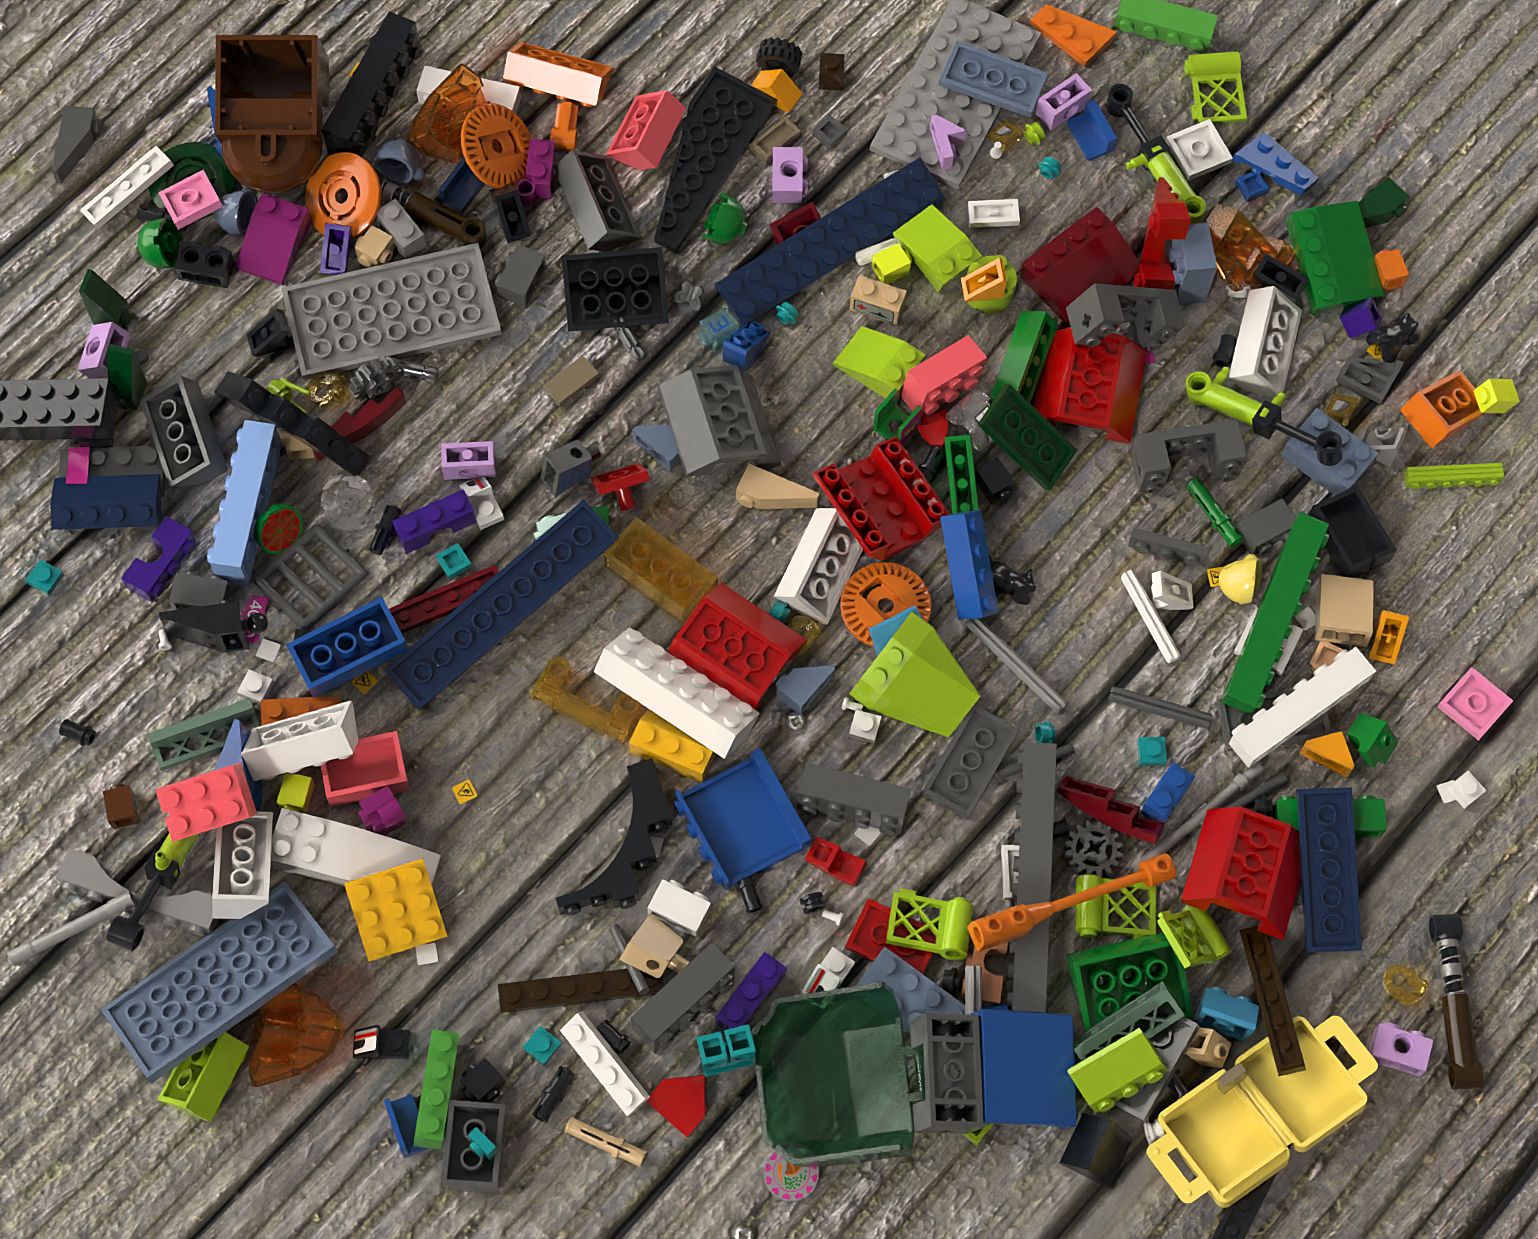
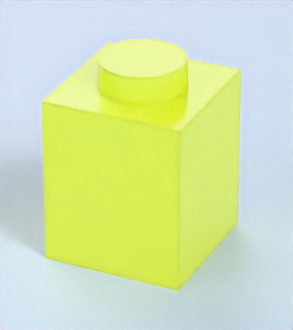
M897 243L872 255L871 267L880 282L890 284L910 274L912 258L909 252L903 250L901 245Z
M1488 379L1473 390L1481 413H1505L1520 402L1512 379Z
M289 772L285 773L277 799L280 810L284 808L307 814L315 787L312 777Z

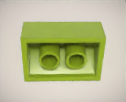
M1138 1028L1067 1071L1088 1105L1097 1113L1111 1109L1115 1105L1114 1102L1123 1097L1128 1098L1135 1095L1139 1088L1145 1084L1159 1081L1163 1074L1168 1072V1069L1153 1043Z
M224 1032L173 1068L157 1100L195 1118L211 1122L220 1109V1103L226 1091L232 1086L233 1078L239 1066L244 1062L246 1052L250 1046Z

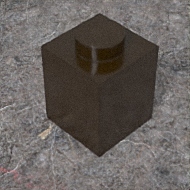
M820 53L818 90L843 91L845 54Z

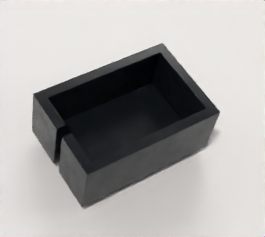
M1358 485L1312 506L1309 516L1329 524L1326 531L1329 534L1325 549L1342 577H1359L1365 574L1368 568L1371 571L1392 560L1397 549Z

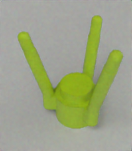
M284 377L281 380L275 379L268 384L266 390L287 399L306 412L292 400L293 394L291 389L307 396L311 395L309 390L289 382Z

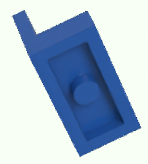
M1095 99L1085 104L1084 113L1067 120V126L1088 161L1115 150L1117 137Z
M411 1094L392 1102L389 1098L384 1099L404 1158L430 1149L413 1146L418 1118V1109L413 1095Z

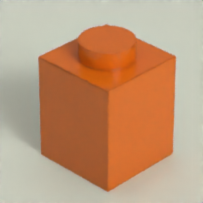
M1386 249L1378 252L1374 257L1383 291L1403 287L1409 273L1400 250L1390 251Z

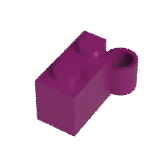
M530 139L526 179H522L516 184L522 205L524 206L532 205L536 198L551 199L554 166L556 163L555 141ZM523 191H530L528 194H522Z
M388 786L359 801L362 811L358 812L367 831L385 836L406 824L404 819L406 816Z

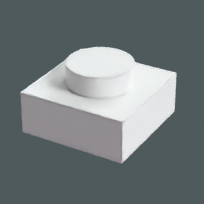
M248 670L237 691L238 696L245 699L250 698L251 701L260 704V700H265L274 681L269 677Z
M856 710L849 737L874 744L881 716Z
M1469 771L1447 788L1449 793L1464 809L1486 792V789Z

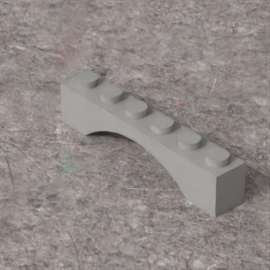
M71 848L68 849L56 877L65 891L77 894L78 891L87 893L88 898L97 902H103V899L109 901L129 891L112 880L94 856ZM197 890L170 897H153L143 914V917L153 919L154 916L162 918L165 924L178 928L179 925L189 927L188 931L199 936H204L205 933L210 934L216 930L220 918H212V895ZM131 891L138 902L142 894Z

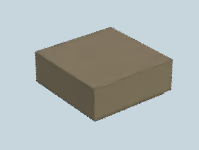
M1241 1063L1236 1064L1218 1078V1089L1223 1095L1246 1079L1247 1070Z

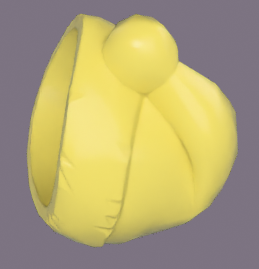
M1249 554L1244 560L1235 561L1221 569L1219 586L1225 596L1239 604H1247L1253 601L1262 577L1260 559L1254 554Z

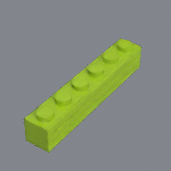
M1502 463L1407 467L1404 472L1405 487L1414 490L1420 487L1433 489L1442 486L1443 488L1452 486L1466 487L1468 485L1478 487L1484 484L1496 486L1503 481L1504 471Z

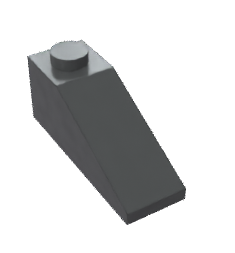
M64 105L52 166V173L57 183H62L95 142L96 133H99L101 130V120L97 118L94 108Z

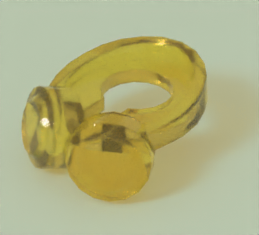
M337 372L318 375L312 378L305 388L311 392V395L307 397L315 404L323 405L332 401L343 403L347 397V389L344 387L346 380ZM321 384H326L327 386L335 385L324 396L318 397L315 394L316 388Z
M804 615L791 617V623L787 626L796 633L803 626L807 629L803 635L807 642L797 656L803 655L810 650L815 638L821 636L819 625L813 620L809 621V618Z
M1391 966L1386 970L1383 977V984L1387 992L1404 1006L1415 1004L1419 1001V997H1422L1427 991V980L1418 978L1415 972L1406 966ZM1396 973L1405 975L1407 984L1413 989L1412 993H1408L1404 988L1394 986L1392 982L1393 975Z

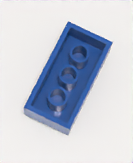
M382 596L286 644L313 698L405 653L409 649Z

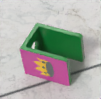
M895 388L875 410L873 430L886 440L896 436L903 445L918 428L922 407L918 406L910 416L897 408L899 390ZM892 421H900L902 423L898 433H894L889 429V424Z

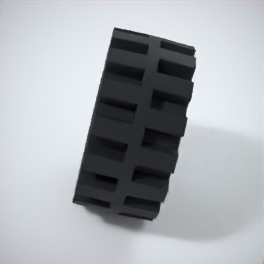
M770 37L768 40L764 39L761 42L756 62L762 71L783 69L789 77H793L799 70L803 53L800 51V47L795 46L793 42L789 43L786 39L780 40L778 37L775 39Z

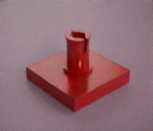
M640 463L590 477L593 488L599 495L613 491L616 492L621 511L636 507L630 486L650 480L647 470Z

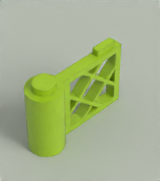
M1239 52L1189 55L1188 60L1184 61L1185 75H1189L1192 81L1195 105H1191L1192 121L1197 120V124L1208 119L1213 124L1245 122L1247 115L1240 73L1241 58ZM1235 81L1236 90L1232 95L1221 87L1224 82ZM1207 83L1214 90L1207 97L1199 91L1198 84ZM1217 91L1228 99L1222 107L1211 100ZM1232 102L1239 107L1240 115H1230L1224 109ZM1206 104L1217 111L1214 117L1203 118L1202 108Z
M1097 875L1077 876L1076 893L1114 879H1104ZM1139 882L1122 888L1120 890L1125 897L1117 904L1108 893L1075 905V931L1080 933V936L1083 938H1095L1098 933L1133 936V939L1156 934V886L1147 887L1143 882ZM1137 889L1148 890V902L1144 906L1132 895ZM1127 898L1138 909L1130 918L1119 907ZM1114 910L1125 921L1120 927L1108 926V915ZM1140 912L1148 920V930L1139 929L1132 922V919Z
M900 888L899 892L894 891L886 938L887 944L939 953L942 957L949 960L959 961L967 958L970 938L967 926L972 922L973 905L966 898L956 897L950 901L917 896L915 895L916 891ZM898 901L908 902L914 910L904 916L897 908ZM927 907L939 908V917L930 921L923 910ZM916 914L926 924L918 930H915L908 922V919ZM902 923L910 932V935L905 938L893 936L894 928ZM930 929L936 936L935 944L924 942L919 935Z
M1188 905L1183 909V912L1171 914L1170 910L1158 914L1160 919L1157 920V923L1184 968L1207 962L1212 964L1232 952L1208 909L1203 911Z

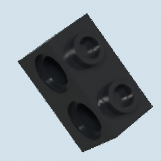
M182 242L174 269L178 280L228 288L235 262L231 250L225 247L216 246L214 248L204 246L199 242ZM192 259H198L196 262L188 263ZM217 263H222L219 267H213Z

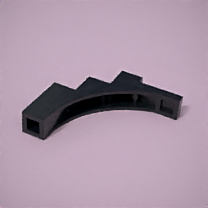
M228 371L214 392L233 406L247 411L269 424H275L278 429L312 448L356 478L371 457L317 416L306 413L287 399L272 394L252 379Z
M652 758L627 766V775L633 796V810L627 836L621 849L611 864L593 882L581 890L555 898L560 915L564 913L567 916L579 913L582 910L581 908L590 905L592 907H599L606 904L607 900L611 898L614 907H621V909L633 907L637 904V901L641 900L633 870L643 871L651 868L653 863L657 862L649 832L660 833L672 825V816Z

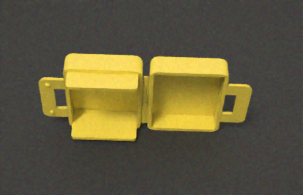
M1298 1016L1292 1019L1304 1059L1305 1071L1278 1076L1269 1039L1266 1037L1236 1059L1235 1065L1241 1063L1247 1070L1246 1079L1223 1095L1218 1089V1078L1227 1072L1225 1069H1222L1159 1114L1158 1122L1163 1128L1164 1136L1147 1148V1155L1182 1202L1192 1203L1208 1192L1218 1206L1222 1208L1231 1206L1287 1166L1290 1159L1288 1145L1291 1144L1298 1152H1306L1365 1109L1367 1095L1358 1083L1377 1070L1378 1064L1341 1017L1332 1016L1315 1029L1304 1017ZM1334 1035L1357 1063L1349 1070H1346L1325 1043ZM1173 1149L1178 1152L1197 1177L1189 1183L1168 1156V1153Z

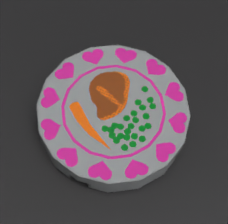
M786 1145L776 1149L768 1157L764 1166V1182L767 1189L775 1198L784 1202H799L807 1198L815 1190L819 1181V1167L814 1156L808 1150L799 1146Z

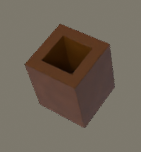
M117 784L111 786L110 790L103 791L107 820L113 829L140 823L135 793L130 785Z

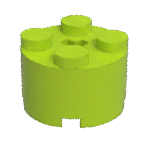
M1003 255L984 256L969 266L967 275L1001 258L1003 259L1007 281L1003 298L968 302L975 310L977 308L984 311L983 313L997 314L1007 309L1013 300L1017 284V274L1014 267Z

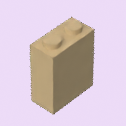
M1321 574L1316 588L1315 640L1367 647L1373 633V581L1364 580L1363 578L1341 577L1335 574Z

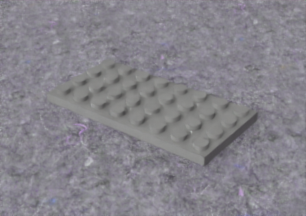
M951 0L870 145V151L904 166L921 157L935 180L959 189L1002 107L939 85V80L956 41L1026 65L1041 37V32L970 1ZM932 115H938L966 130L965 142L954 145L956 158H953L951 169L942 170L930 131Z
M478 243L281 287L303 380L359 368L362 365L371 363L373 359H379L381 356H384V358L391 356L398 359L502 335Z

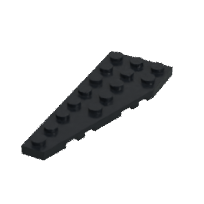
M714 66L689 102L686 120L670 175L669 186L665 194L663 209L654 237L655 243L675 254L677 253L749 147V144L754 140L777 106L778 99Z

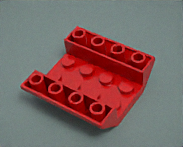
M1071 327L1056 330L1038 380L1033 407L1054 428L1057 421L1106 430V440L1130 444L1147 351L1124 335L1112 333L1105 337L1099 345L1088 347L1075 344Z
M896 436L875 445L871 455L841 469H838L834 463L813 473V477L870 558L884 560L923 542L942 527L940 517L950 514Z
M720 583L704 596L673 639L668 653L684 661L686 665L705 675L710 681L728 690L730 694L758 711L762 705L761 699L788 661L793 662L806 644L807 639L723 583Z
M1241 806L1207 809L1180 902L1203 911L1208 909L1211 902L1260 920L1257 931L1284 940L1301 879L1298 832L1290 824Z

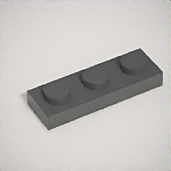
M1133 528L1128 547L1133 548L1137 552L1158 554L1161 558L1167 560H1181L1190 566H1204L1210 548Z

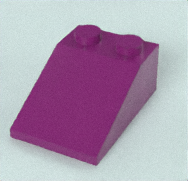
M262 193L251 215L236 264V270L283 285L312 224L309 209Z

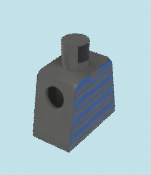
M575 440L545 454L541 480L554 497H557L589 476L592 461L601 457L599 448L594 443L585 448L579 440Z

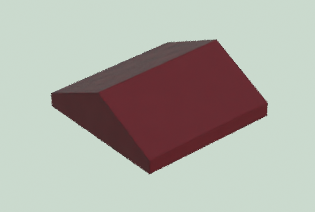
M812 201L769 224L776 245L821 219V216Z

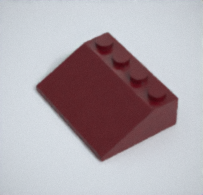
M1096 206L1022 263L1020 278L1068 327H1071L1066 307L1094 283L1126 286L1134 279L1135 274H1138L1140 262L1115 224Z

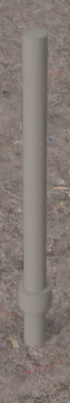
M1255 763L1245 773H1239L1231 780L1232 784L1139 860L1138 863L1166 853L1204 821L1207 809L1220 808L1236 793H1242L1250 786L1249 782L1264 771L1263 767L1259 763Z

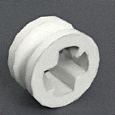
M1158 1118L1154 1119L1153 1123L1148 1121L1144 1123V1131L1149 1145L1164 1136V1131L1158 1122Z

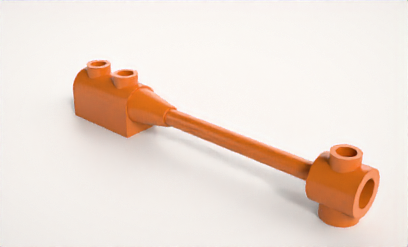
M1164 853L1141 861L1138 866V872L1053 902L1020 904L974 920L967 926V929L977 952L1027 935L1032 930V927L1052 916L1055 912L1142 881L1147 887H1153L1172 880L1176 877L1175 865L1171 857Z

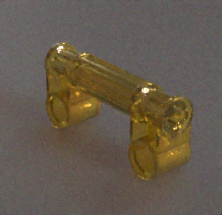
M558 656L550 659L540 678L535 682L529 699L533 701L537 699L549 705V709L603 736L607 734L619 740V744L625 745L641 714V703L623 692L619 695L609 713L565 691L572 677L570 664L564 657ZM557 667H562L566 670L561 676L552 674L553 670ZM626 702L636 704V707L631 711H626L622 708Z

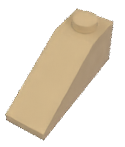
M748 464L736 488V500L748 508H817L819 504L820 493L752 464Z

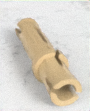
M573 1116L569 1119L564 1131L590 1145L611 1153L612 1158L617 1159L619 1157L637 1165L639 1168H641L648 1153L646 1150L627 1143L626 1139L621 1136L619 1138L614 1137L596 1127L575 1119ZM583 1131L589 1132V1133H591V1134H593V1135H595V1136H597V1137L603 1139V1141H600V1140H598V1139H596V1138H594V1137H591V1136H589V1135L583 1133ZM609 1143H612V1144H614V1145H616V1146H618V1147H621V1148H623V1149L629 1151L630 1153H626V1152H624V1151H621V1150H619V1149H617V1148H615V1147L609 1145Z

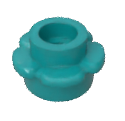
M1045 157L1042 162L1038 163L1042 176L1048 179L1060 176L1062 165L1056 159Z
M783 302L781 306H776L778 311L776 316L782 323L788 325L789 322L791 324L796 322L799 313L791 304Z
M776 600L769 615L784 623L790 612V609L787 608L788 603Z
M1049 721L1036 725V743L1052 744L1056 740V728L1051 726Z

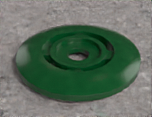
M188 142L171 147L164 152L174 166L148 187L154 204L160 209L161 207L166 208L159 192L184 180L189 175H194L204 170L210 183L212 184V181L215 182L213 189L218 198L234 192L236 178L231 174L223 157L214 146L201 142ZM212 212V213H210V214H208V215H206V216H204V217H202V218H200V219H198V220H201V219L210 217V216H212V215H214V214H213V212Z

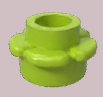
M1037 122L1025 125L1026 131L1023 134L1030 144L1040 145V142L1045 139V133Z

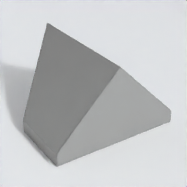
M1408 425L1375 429L1373 431L1363 429L1359 439L1379 453L1375 461L1391 467L1406 435Z

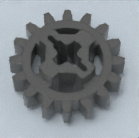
M381 356L379 359H373L371 363L362 365L355 372L357 376L350 379L352 383L348 384L349 391L359 401L364 399L368 401L370 398H376L379 394L388 392L393 387V381L400 378L398 374L402 373L401 367L395 358L391 356L386 358Z
M1087 821L1084 829L1078 824L1075 828L1076 833L1070 831L1068 838L1071 841H1066L1064 844V848L1068 849L1064 854V858H1071L1068 867L1073 868L1076 866L1077 876L1084 872L1086 873L1085 875L1095 874L1100 877L1104 873L1109 877L1112 872L1111 868L1115 870L1118 868L1119 863L1116 860H1121L1123 854L1118 852L1122 849L1123 844L1115 842L1119 835L1118 833L1112 835L1109 833L1111 826L1102 829L1101 822L1098 821L1096 826L1092 827L1090 821ZM1080 841L1079 845L1082 847V850L1076 853V843ZM1110 847L1111 857L1107 860L1105 851ZM1089 848L1092 850L1099 849L1097 854L1094 851L1090 853L1088 850Z

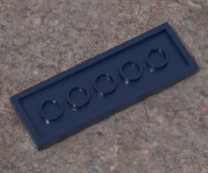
M1352 787L1297 789L1296 800L1305 953L1362 951Z

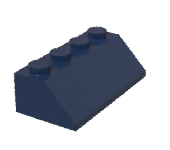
M160 474L88 476L87 484H66V477L54 478L50 502L51 530L159 526L162 522Z

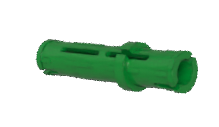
M1199 477L1190 481L1186 485V489L1192 494L1205 514H1207L1213 523L1212 527L1214 530L1219 531L1230 548L1238 545L1244 537L1231 522L1232 518L1230 515L1225 514Z

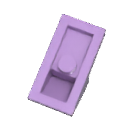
M932 115L930 131L942 170L951 169L953 158H956L954 145L965 142L966 130L938 115Z

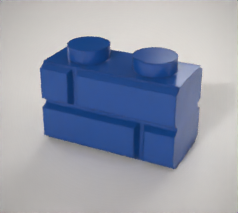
M1172 762L1144 803L1140 813L1148 819L1166 823L1184 794L1190 788L1195 776Z

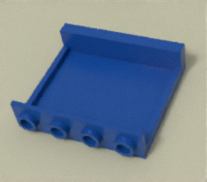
M760 748L751 752L749 759L681 794L679 790L675 791L676 801L673 802L676 812L679 816H685L688 822L685 826L692 839L697 838L701 845L698 847L701 857L705 862L710 861L713 867L711 874L717 885L722 883L725 890L737 885L739 880L753 877L811 846L812 838Z
M981 1009L971 1013L970 1015H979L984 1126L991 1123L1060 1127V1130L1076 1127L1078 1109L1076 1107L1075 1093L1077 1086L1067 1071L1076 1063V1054L1073 1051L1075 1027L1072 1024V1015Z

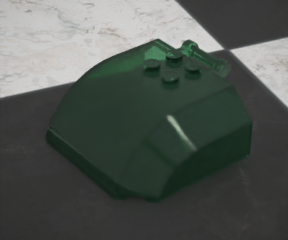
M877 982L776 999L762 1022H758L752 1030L753 1043L756 1050L755 1066L763 1142L783 1156L790 1164L800 1167L845 1165L912 1155L915 1135L912 1103L926 1100L924 1049H911V1046H905L903 1023L893 989L885 982ZM914 1056L918 1092L914 1093L910 1092L907 1057Z

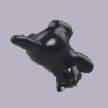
M1405 313L1402 318L1395 319L1390 325H1382L1373 330L1366 337V342L1368 345H1377L1382 351V360L1392 363L1396 360L1402 346L1415 344L1419 340V335L1415 333L1419 324L1411 318L1410 313Z
M989 555L996 598L1002 593H1006L1016 603L1028 605L1030 597L1027 593L1036 590L1032 576L1033 570L1029 569L1026 573H1019L1010 568L1006 563L994 560Z

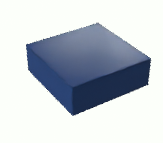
M1255 172L1236 178L1235 181L1246 202L1266 195L1270 190L1262 175Z

